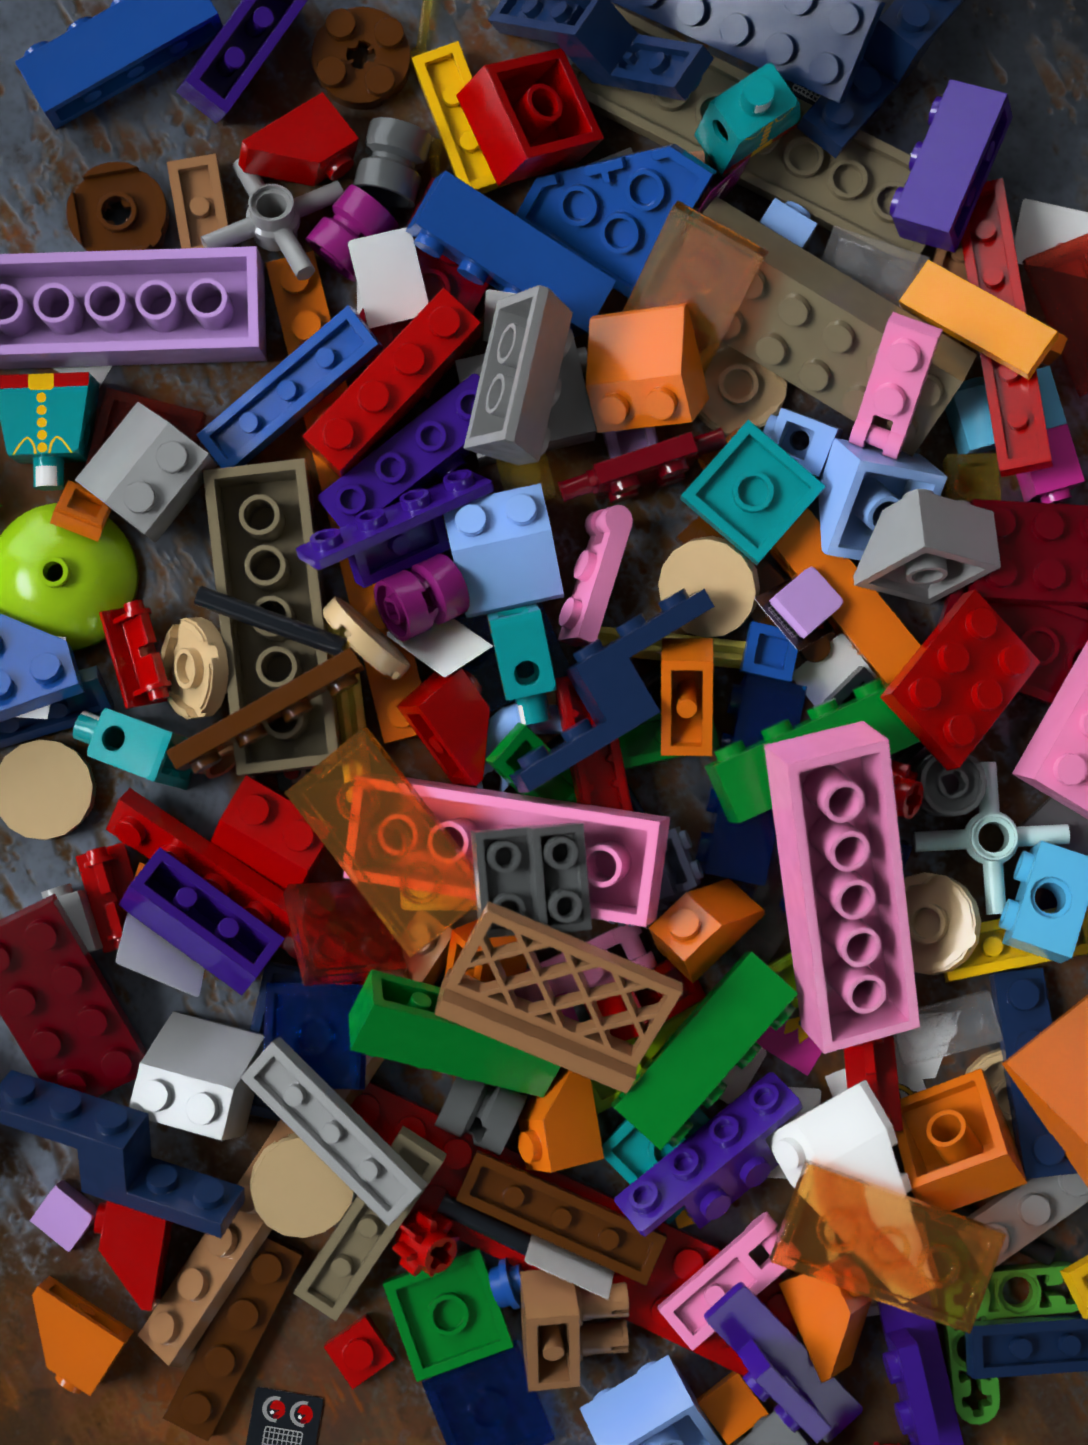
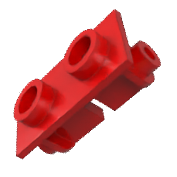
M134 600L123 604L124 608L99 612L125 709L168 702L167 698L170 697L168 688L172 687V683L170 680H167L160 651L156 652L154 643L157 641L149 616L152 614L151 608H145L143 600Z
M122 842L108 847L103 846L92 849L85 854L76 856L104 953L119 948L127 912L123 911L118 904L135 876L126 845Z
M894 1035L844 1048L847 1089L866 1079L893 1125L894 1131H903Z

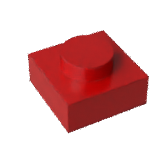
M368 1313L361 1316L324 1344V1349L352 1390L391 1363L396 1357L395 1352Z

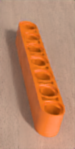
M736 428L733 432H731L728 436L725 437L727 443L739 431L740 428ZM722 449L701 456L698 459L701 468L704 470ZM807 508L772 547L769 553L791 580H794L808 567L812 566L817 569L844 601L843 605L827 619L833 627V631L837 636L841 633L844 634L851 642L852 648L858 651L857 655H861L875 675L882 679L884 685L890 684L921 645L877 591L854 585L853 575L857 567L850 559L826 555L822 551L820 522Z

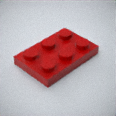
M973 589L962 594L882 693L880 698L942 766L949 771L961 767L1041 662L979 592Z

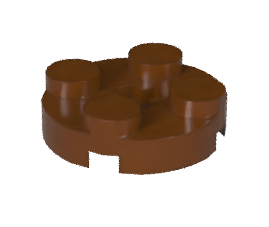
M371 7L338 8L327 16L326 22L320 27L312 45V65L321 86L336 103L350 109L369 110L381 106L382 101L390 98L394 93L397 95L404 88L411 71V53L404 29L397 19ZM358 48H367L369 54H375L374 62H365L363 69L353 67L355 65L354 59L348 61L350 54L356 52Z
M127 162L103 163L91 168L82 176L84 180L77 186L75 193L72 190L68 198L66 213L68 225L74 238L86 251L152 250L163 247L165 233L169 226V206L161 187L152 177ZM117 202H121L126 210H131L129 219L125 218L126 222L120 225H116L113 220H106L107 210L113 212L111 205Z

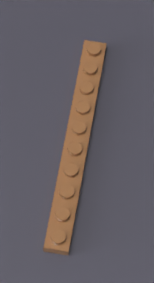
M418 910L379 971L434 985L446 967L453 928L431 912ZM348 1016L313 1070L351 1106L355 1098L362 1094L384 1061V1058L371 1057L364 1053L350 1050ZM282 1119L277 1123L237 1185L245 1188V1202L223 1237L218 1238L206 1233L203 1235L138 1334L170 1367H182L272 1230L255 1211L250 1190V1180L253 1165L264 1148L274 1141L278 1142L288 1137L289 1134L295 1133Z

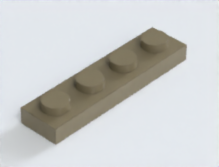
M405 1126L402 1127L390 1145L428 1184L447 1155ZM423 1191L389 1227L356 1196L298 1283L293 1294L334 1321H337Z

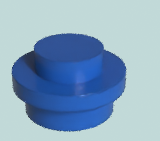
M507 1257L499 1260L498 1266L489 1269V1283L500 1308L511 1306L516 1310L521 1308L520 1271L523 1270L521 1264L510 1265Z

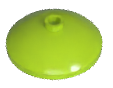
M57 503L46 504L19 516L0 536V613L51 635L67 637L66 641L72 650L79 651L92 647L106 639L99 612L124 608L123 604L136 599L139 582L137 559L128 538L112 520L108 519L97 542L51 524L50 521ZM60 564L63 568L62 577L57 581L51 582L47 576L48 570L51 566Z

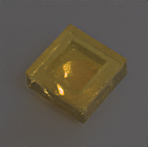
M546 451L540 456L539 462L519 466L496 459L503 491L541 483L545 501L556 498Z
M997 453L947 454L943 460V470L947 476L945 483L946 498L968 502L972 499L1001 500Z

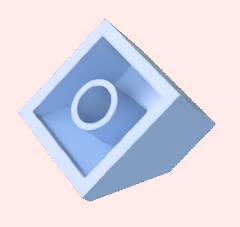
M834 438L819 480L826 486L818 495L822 551L826 555L861 560L883 509L901 500L905 493L916 489L931 490L934 494L941 496L947 476L920 454L915 453L912 457L901 451L898 459L895 460L882 455L883 449L865 444L864 447L849 443V440Z
M541 483L488 494L443 514L453 561L460 570L469 593L470 606L465 613L466 618L564 597Z
M669 1355L658 1361H652L643 1365L637 1374L615 1387L600 1391L592 1401L580 1407L596 1445H723L710 1420L700 1408L689 1384Z

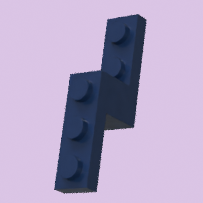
M501 0L488 19L501 34L557 43L592 83L686 101L690 93L699 86L703 74L714 60L713 56L702 44L638 34L610 0Z
M895 0L877 22L845 102L838 103L821 96L805 113L797 128L836 159L917 67L938 31L966 0Z
M682 588L660 601L658 605L662 612L646 621L641 613L615 628L620 637L603 646L600 639H597L573 653L577 663L564 671L593 719L594 724L591 725L588 718L563 731L561 735L565 742L550 751H547L543 744L520 757L517 761L521 768L509 775L519 793L534 790L660 713L629 658L715 607L705 589L688 595L685 588Z
M11 1070L0 1083V1124L76 1148L81 1191L83 1193L218 1238L223 1237L245 1202V1188L243 1186L153 1158L151 1154L148 1113Z

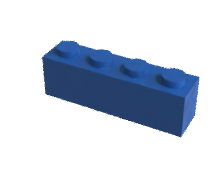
M113 0L108 9L94 17L87 16L76 20L68 27L66 33L52 41H42L32 45L25 51L22 58L15 61V64L56 130L212 41L223 25L211 0Z
M446 170L434 179L406 229V232L416 238L414 244L420 250L435 258H440L442 255L459 265L457 268L458 273L475 284L484 285L486 282L499 291L519 293L538 285L549 288L573 312L569 328L572 330L574 337L588 333L590 318L598 315L616 282L609 275Z

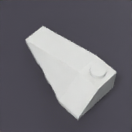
M866 1079L778 1128L765 1139L789 1183L900 1302L932 1289L941 1283L923 1224L916 1218H913L906 1193L911 1191L912 1187L908 1174L900 1173L892 1149V1146L898 1143L893 1125Z

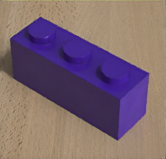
M241 0L176 92L217 124L229 112L308 0Z
M950 79L943 97L937 96L929 112L928 124L930 127L923 142L918 141L911 153L909 170L911 172L904 187L897 188L891 201L890 216L894 221L900 238L956 253L1013 118L1007 93Z
M160 847L129 885L118 904L122 909L240 995H243L285 939Z

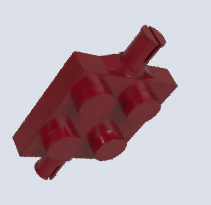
M721 427L693 437L692 432L593 464V469L586 470L585 474L557 482L559 491L564 502L592 492L595 494L597 501L609 498L610 504L619 503L639 494L638 487L656 482L658 488H663L686 479L684 472L691 470L694 461L698 460L699 456L724 448L727 444Z

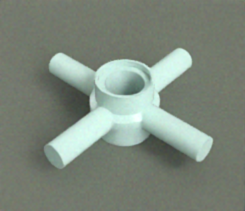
M979 762L984 769L987 780L985 796L979 804V814L969 820L965 829L914 832L915 852L966 849L967 853L975 861L983 864L986 915L1002 914L1006 903L1003 863L1015 854L1018 847L1034 846L1041 840L1054 845L1069 844L1070 830L1068 824L1017 827L1009 816L1000 812L996 762ZM985 824H993L1003 833V845L995 853L986 851L979 843V831Z

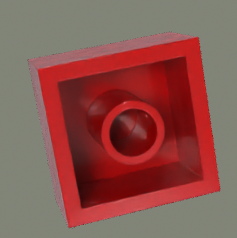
M561 48L484 65L456 95L498 186L575 166L604 139L568 58Z

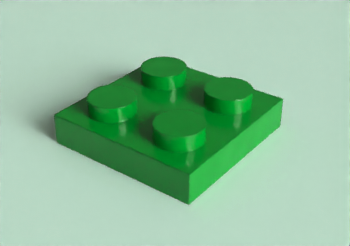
M473 1247L457 1253L451 1265L444 1271L435 1273L433 1277H430L423 1270L416 1277L407 1271L383 1281V1287L416 1382L514 1347V1341L503 1309L498 1306L492 1294L488 1276L489 1269L480 1247Z

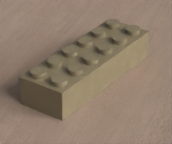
M717 196L696 220L655 298V301L663 306L687 303L693 324L854 422L857 419L886 324L891 314L895 312L923 322ZM943 333L941 334L902 448L903 452L912 457L962 385L977 356L976 353ZM876 416L873 424L891 431L893 421Z
M305 458L203 470L216 591L328 631V623L323 617V608L327 605L323 569L317 570L298 558L296 552L298 546L310 542V537L318 532L311 468ZM219 614L221 636L227 651L229 668L227 692L230 715L332 658L329 653ZM326 691L310 700L313 709L299 718L286 723L284 718L280 717L264 727L268 734L240 749L237 742H235L233 746L237 775L245 777V775L260 776L343 766L344 760L336 696L331 697L330 693Z

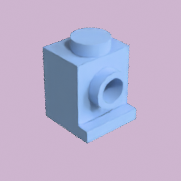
M781 408L778 416L773 414L769 416L763 432L811 474L821 477L834 438L840 439L843 429L793 410ZM798 431H804L809 436V444L804 450H797L792 444V438Z

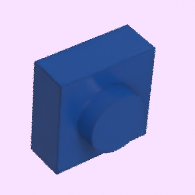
M752 621L749 624L739 673L790 683L792 682L798 650L778 627Z

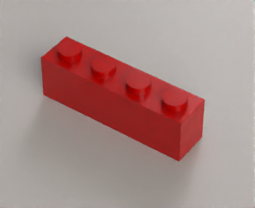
M443 287L302 435L306 446L334 473L342 477L367 457L455 364V360H459L481 336V322Z

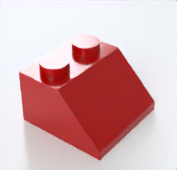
M245 775L219 819L210 842L298 900L340 827L259 779Z

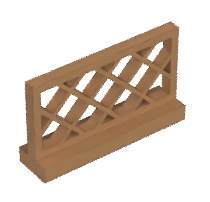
M488 901L452 969L449 968L441 983L434 1015L627 1094L636 1080L637 1066L681 996L683 983ZM493 922L512 930L517 941L493 948L487 931ZM479 946H481L482 951L476 952ZM547 947L555 948L563 952L566 962L542 968L534 951ZM524 954L531 971L507 977L499 960ZM489 963L496 980L482 982L466 975L465 972L467 968ZM600 967L611 972L615 982L590 988L583 971ZM573 974L580 991L555 997L548 980ZM537 983L545 1000L530 1002L516 996L513 989ZM650 988L664 995L659 1003L638 1008L631 992ZM621 994L628 1011L603 1017L596 1001ZM586 1003L592 1020L578 1022L564 1016L561 1009ZM634 1023L639 1037L634 1044L612 1036L609 1029Z

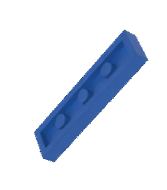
M347 305L196 434V436L220 468L246 465L384 347L355 309Z

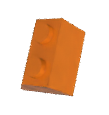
M687 303L595 315L590 318L585 386L597 433L691 423L709 399Z
M982 1068L900 1099L903 1131L895 1132L905 1173L908 1174L912 1187L911 1192L931 1218L1028 1183L1015 1140Z

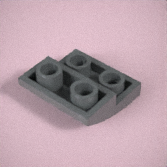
M584 823L548 824L471 831L478 920L488 901L563 933L592 929ZM493 922L487 931L489 938L515 935L512 930Z

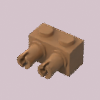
M541 1269L520 1271L522 1346L528 1392L580 1387V1362L583 1361V1357L629 1352L628 1329L626 1319L624 1318L629 1317V1298L625 1282L612 1284L608 1300ZM623 1317L621 1319L604 1322L583 1323V1321L592 1319Z

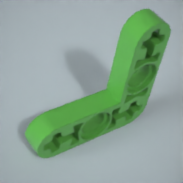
M1054 1261L1050 1265L1029 1263L996 1266L985 1275L979 1272L977 1268H969L973 1273V1277L967 1283L974 1291H978L977 1296L969 1298L970 1315L974 1319L981 1317V1321L1079 1311L1071 1293H1069L1070 1298L1065 1299L1056 1290L1042 1291L1037 1279L1038 1275H1042L1041 1281L1047 1286L1060 1285L1064 1280L1060 1271L1073 1263ZM957 1276L952 1282L943 1281L940 1290L947 1375L956 1412L966 1422L981 1425L992 1420L999 1410L998 1378L976 1379L978 1389L982 1394L987 1395V1399L979 1400L978 1409L972 1410L966 1401H962V1397L971 1395V1383L965 1373L958 1375L959 1370L967 1372L966 1359L958 1356L956 1347L959 1338L965 1334V1322L968 1321L965 1320L963 1305L953 1298V1293L961 1292L962 1283H965ZM1022 1277L1028 1282L1029 1294L1022 1303L1009 1304L1004 1300L1002 1294L1003 1287L1010 1278ZM1042 1292L1046 1299L1045 1302H1041ZM955 1318L960 1319V1320H964V1321L957 1322V1323L954 1324V1319H955Z

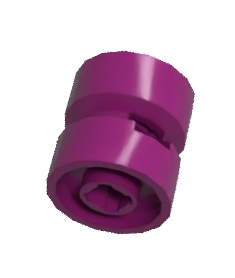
M351 184L332 205L334 216L332 218L323 217L305 240L311 249L330 267L345 278L356 282L348 242L353 239L396 230L400 227L395 218L376 199L364 190Z
M441 553L413 565L410 572L402 570L376 582L374 586V599L380 617L389 632L402 642L432 629L434 623L440 625L466 613L470 606L467 585L460 570L448 556Z

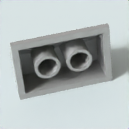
M538 285L497 301L463 449L518 466L539 462L540 456L546 451L550 440V429L547 427L551 407L555 405L561 392L562 383L561 379L558 378L562 358L568 353L573 338V332L569 328L573 312L549 288Z

